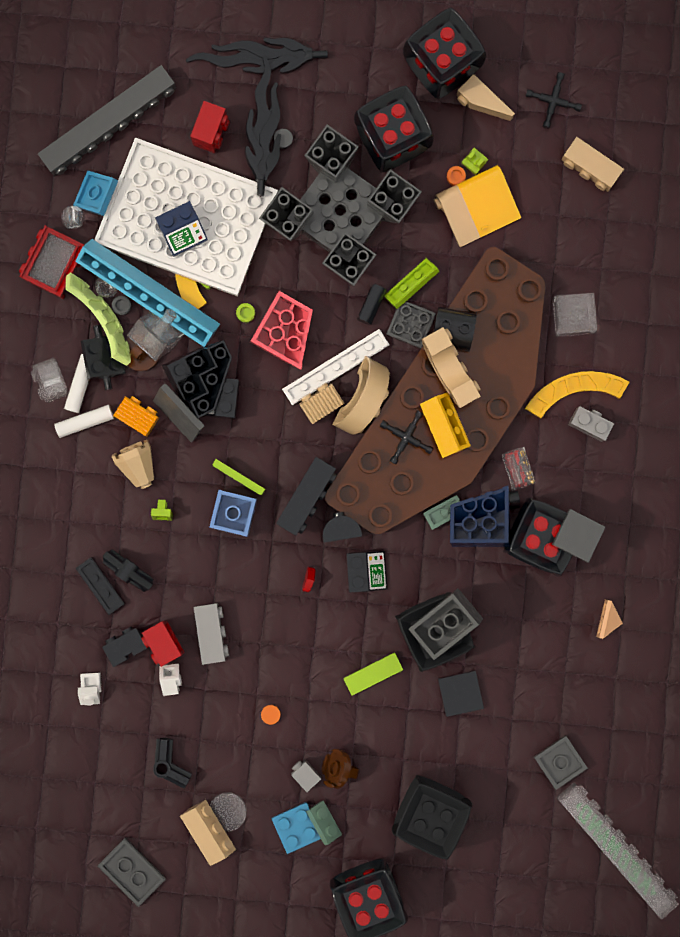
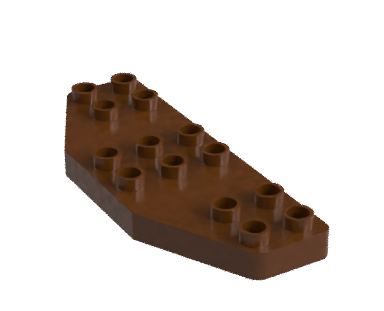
M491 247L486 250L449 306L450 309L477 313L470 351L457 350L459 355L456 357L459 362L464 363L468 371L466 374L472 381L475 380L479 385L480 391L478 393L481 397L461 408L452 400L471 446L442 458L425 415H423L416 424L417 428L412 436L421 440V443L432 446L434 448L432 453L428 454L424 449L417 448L408 443L405 450L401 452L397 464L390 462L391 457L397 451L401 438L392 434L388 429L381 428L380 424L384 420L390 426L397 427L405 432L409 424L413 422L416 411L418 410L423 413L420 406L421 403L435 396L447 393L432 367L424 347H422L382 407L378 417L374 419L327 490L325 500L329 506L338 512H344L346 517L352 518L358 525L370 533L381 534L473 482L535 387L545 295V282L539 274L499 248Z

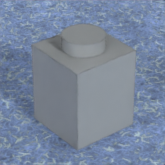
M307 760L304 762L298 761L292 767L294 771L291 773V776L306 792L321 780V775Z

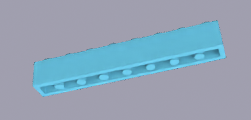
M91 239L82 247L75 262L203 347L212 339L220 323L95 240Z

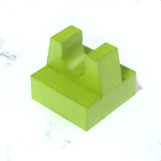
M473 148L461 164L477 175L488 162V159Z
M158 500L157 509L151 508L152 519L172 521L173 513L171 509H167L166 500Z

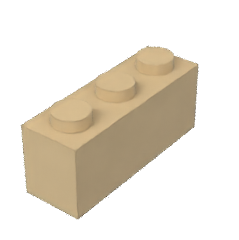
M578 137L575 138L561 159L566 167L569 169L574 168L580 172L579 175L582 178L592 180L595 186L602 191H609L624 170L621 166Z
M206 800L189 808L180 815L210 866L227 858L236 850Z

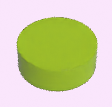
M243 303L237 308L236 315L241 322L249 323L255 318L256 312L251 304Z

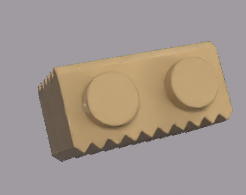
M324 383L317 388L318 392L311 395V393H308L301 398L302 402L299 405L312 424L345 404L331 383L329 385Z

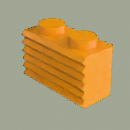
M125 396L113 416L148 437L159 420V417L156 416L157 411L149 406L146 409L140 406L141 401L133 396L130 399Z

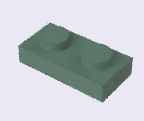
M457 495L423 513L431 530L450 521V505L460 502Z
M324 801L317 803L306 811L324 845L330 844L342 835Z

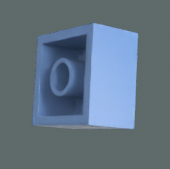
M218 490L210 528L248 537L257 499Z

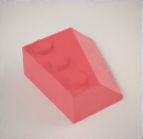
M278 291L250 343L301 370L313 310Z

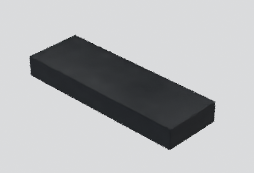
M92 557L76 568L108 615L125 604Z

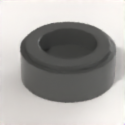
M287 129L276 131L274 140L278 134H281L280 149L290 147L293 140L291 132Z
M117 296L114 298L112 309L116 314L123 316L130 312L132 305L127 297Z

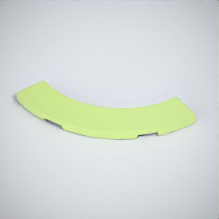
M70 272L66 276V290L80 299L99 320L110 344L111 358L127 366L131 363L129 344L127 341L125 342L122 334L124 330L116 315L100 295L96 296L89 289L90 286Z

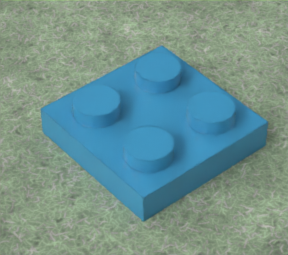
M87 170L73 206L104 216L118 180Z
M307 802L271 818L287 854L321 839L306 812L310 809Z

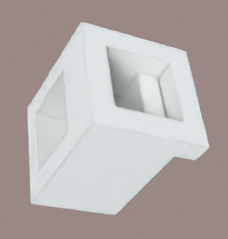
M179 664L159 666V680L163 696L179 694V686H182Z

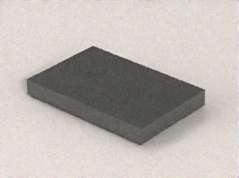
M167 384L159 388L153 402L192 443L204 428V424Z
M126 837L98 864V867L138 907L166 879Z

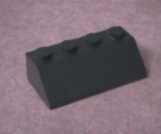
M315 457L276 524L295 536L298 533L302 534L308 525L305 523L308 516L312 518L317 510L315 504L318 499L322 501L325 497L327 484H332L337 476L334 473L336 468Z

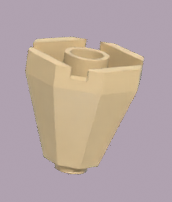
M144 440V445L140 441L121 449V454L118 456L117 453L112 454L115 465L135 487L144 489L152 485L151 481L154 480L151 446L148 440Z

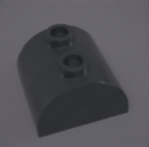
M438 306L434 332L442 327L448 329L453 337L451 342L456 350L469 352L473 340L477 313Z
M344 512L333 513V519L326 524L323 531L324 543L362 537L361 528L358 523L352 518L346 517Z

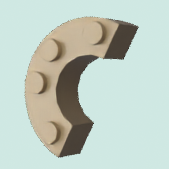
M442 327L424 337L422 344L444 388L455 404L461 408L481 397L478 393L480 387L475 380L472 381L466 374L468 372L467 368L456 357L459 354L451 342L453 337L450 331Z
M367 356L364 357L357 372L359 384L354 396L347 405L340 408L333 422L334 426L351 435L361 434L372 419L378 417L381 411L380 406L389 394V390H387L390 375L388 368Z

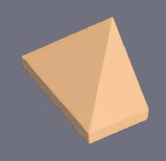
M609 600L604 601L596 637L602 639L623 624L612 601Z

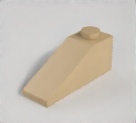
M474 74L457 91V99L463 106L467 105L470 109L511 121L515 113Z

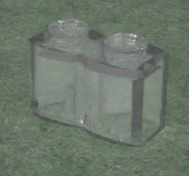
M55 358L32 366L33 371H31L34 382L38 381L40 389H37L41 400L44 399L45 402L49 403L69 394L59 364Z

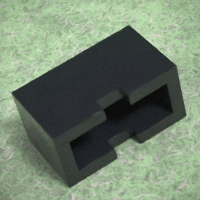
M131 626L122 631L123 635L116 638V636H113L105 641L107 645L102 648L113 667L129 659L128 654L132 653L134 656L147 649L141 639L143 635L139 627L133 629Z

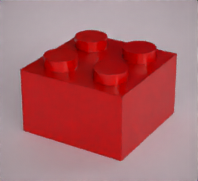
M203 101L190 136L194 146L215 153L216 149L221 148L223 142L221 136L223 131H227L230 123L225 108Z
M167 620L142 632L143 637L141 639L146 648L150 647L153 652L151 657L156 665L159 664L160 667L185 653Z

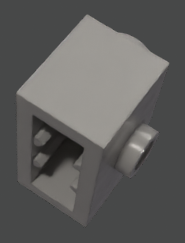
M579 406L576 408L568 425L604 442L614 423L602 418V414L598 411L591 410L590 412Z

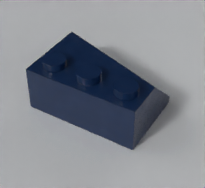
M509 485L502 487V489L490 491L484 495L450 505V544L452 547H510Z

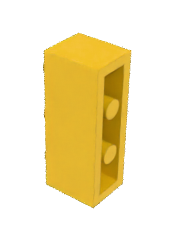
M448 392L420 404L442 458L471 446Z

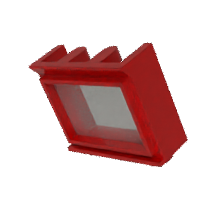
M45 225L37 234L36 239L38 240L35 246H32L28 252L29 258L27 262L23 263L20 267L19 273L21 274L19 277L64 300L65 295H63V292L66 288V276L70 272L73 274L76 267H80V264L75 261L84 244Z

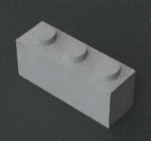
M218 603L195 606L194 613L202 665L226 661V657L229 656L228 645H224L223 637H226L225 626H221L220 618H223L222 606L219 607Z

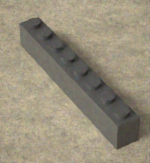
M160 65L38 153L39 157L53 176L56 174L61 175L70 164L78 163L84 154L95 151L98 147L97 145L102 141L107 142L116 131L124 130L130 121L142 117L144 111L148 108L152 109L159 104L162 98L170 97L176 89L174 81L163 66Z

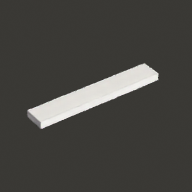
M380 329L282 390L293 406L301 401V398L306 394L314 393L320 385L328 384L362 363L365 356L372 357L388 347L389 343Z

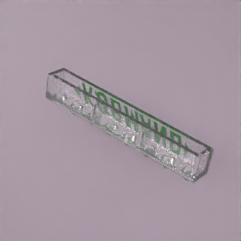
M572 783L556 798L662 920L679 905L675 900L677 898L676 894L670 888L668 890L662 885L664 880L657 873L655 875L652 874L650 871L651 865L645 858L640 860L637 856L639 851L632 843L628 846L624 841L627 837L620 829L615 830L611 826L614 822L607 814L603 816L598 811L601 807L594 799L590 801L586 797L588 792L581 784L577 786L575 783Z

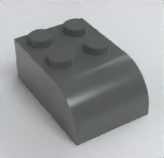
M457 588L409 628V631L435 660L476 628L483 618Z

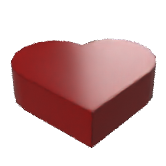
M308 566L302 591L308 593L311 591L315 580V568Z

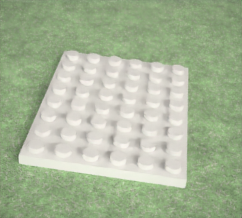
M135 138L95 241L107 249L238 297L265 227V223L259 217L278 193V190L265 185L264 196H257V182ZM190 201L208 241L173 257L156 223L155 217Z

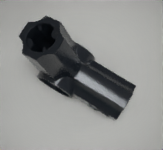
M113 549L106 551L103 555V563L126 583H131L143 592L152 587L154 579L143 570H140L129 559L122 557Z
M156 738L154 774L185 789L192 773L172 763L174 739ZM158 764H165L168 768L167 772H160Z

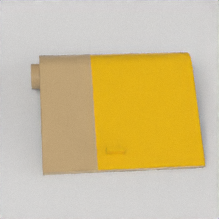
M498 165L436 194V199H434L436 208L438 210L441 209L445 213L459 247L521 218L505 177Z

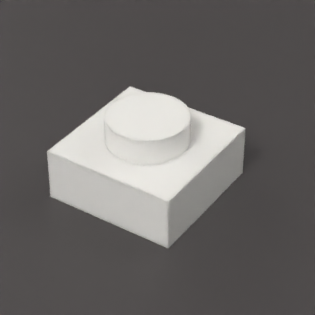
M98 687L78 688L80 705L100 704Z

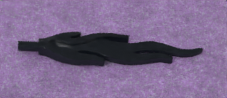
M264 38L265 43L284 48L274 49L257 42L242 40L223 46H211L213 50L218 52L239 51L235 55L218 56L202 52L190 56L186 59V62L204 60L223 68L239 64H255L260 67H244L243 72L264 74L262 57L265 55L269 61L271 72L287 64L280 69V72L289 73L300 68L305 63L313 61V58H328V51H312V48H308L289 38Z
M265 55L262 57L264 74L255 90L257 120L253 127L254 112L251 109L246 122V135L254 155L249 146L245 148V157L255 176V181H257V196L260 197L264 196L265 182L279 160L281 134H278L270 153L269 144L280 120V108L276 94L277 82L274 83L270 90V110L267 106L266 90L271 76V67Z

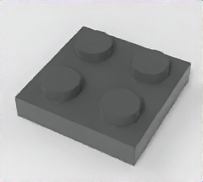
M566 735L533 756L555 790L588 769Z

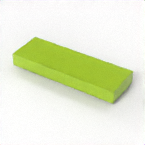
M426 258L388 291L384 297L398 309L440 271Z
M215 459L212 464L215 468L259 495L264 494L266 489Z
M394 652L343 679L353 696L402 671L403 668Z

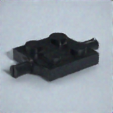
M101 325L93 326L95 338L81 341L87 379H103L105 390L113 389L111 377L125 374V367L123 363L111 358L108 338L102 335Z

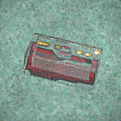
M524 447L502 454L513 490L535 484Z

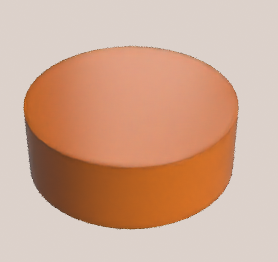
M454 166L448 170L447 181L452 186L465 181L466 173L462 167Z
M267 705L263 708L261 718L266 724H275L280 719L281 713L277 706Z

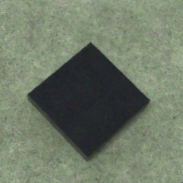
M476 671L438 678L446 717L484 709Z

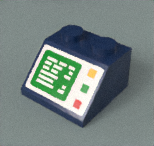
M190 201L155 217L156 223L173 257L208 241Z

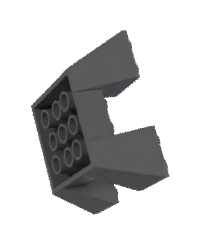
M326 125L304 155L319 175L300 200L281 187L259 219L289 241L302 234L310 238L329 252L322 264L352 286H355L377 255L364 245L382 221L399 224L422 191L391 169L377 188L372 186L349 169L359 147L332 127ZM349 193H354L357 198L349 200L346 196ZM327 197L330 199V202L324 205L320 203V199ZM339 208H342L346 211V213L342 216H339L335 213V211ZM358 219L361 225L354 227L351 225V221ZM330 223L335 228L332 231H327L324 229V226Z

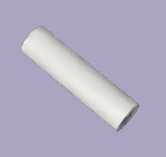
M83 354L80 356L64 409L75 413L80 411L89 382Z
M106 405L55 423L54 425L59 438L112 420L114 416L110 405Z

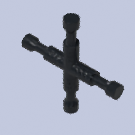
M557 73V82L553 87L551 95L538 94L527 89L525 97H534L549 103L546 112L547 117L542 126L544 128H550V120L552 115H554L556 105L564 108L570 107L578 112L581 110L582 104H573L568 102V100L558 98L561 90L560 85L565 76L564 73Z
M416 411L413 422L409 424L405 432L397 427L390 426L384 420L380 424L381 428L388 429L392 434L401 438L397 451L391 457L390 462L397 464L401 452L405 450L408 443L417 448L424 449L428 454L432 453L434 449L432 446H427L421 443V440L412 436L417 428L416 424L424 415L422 412Z

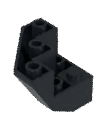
M224 340L193 350L162 365L169 382L179 398L197 418L215 410L232 356Z

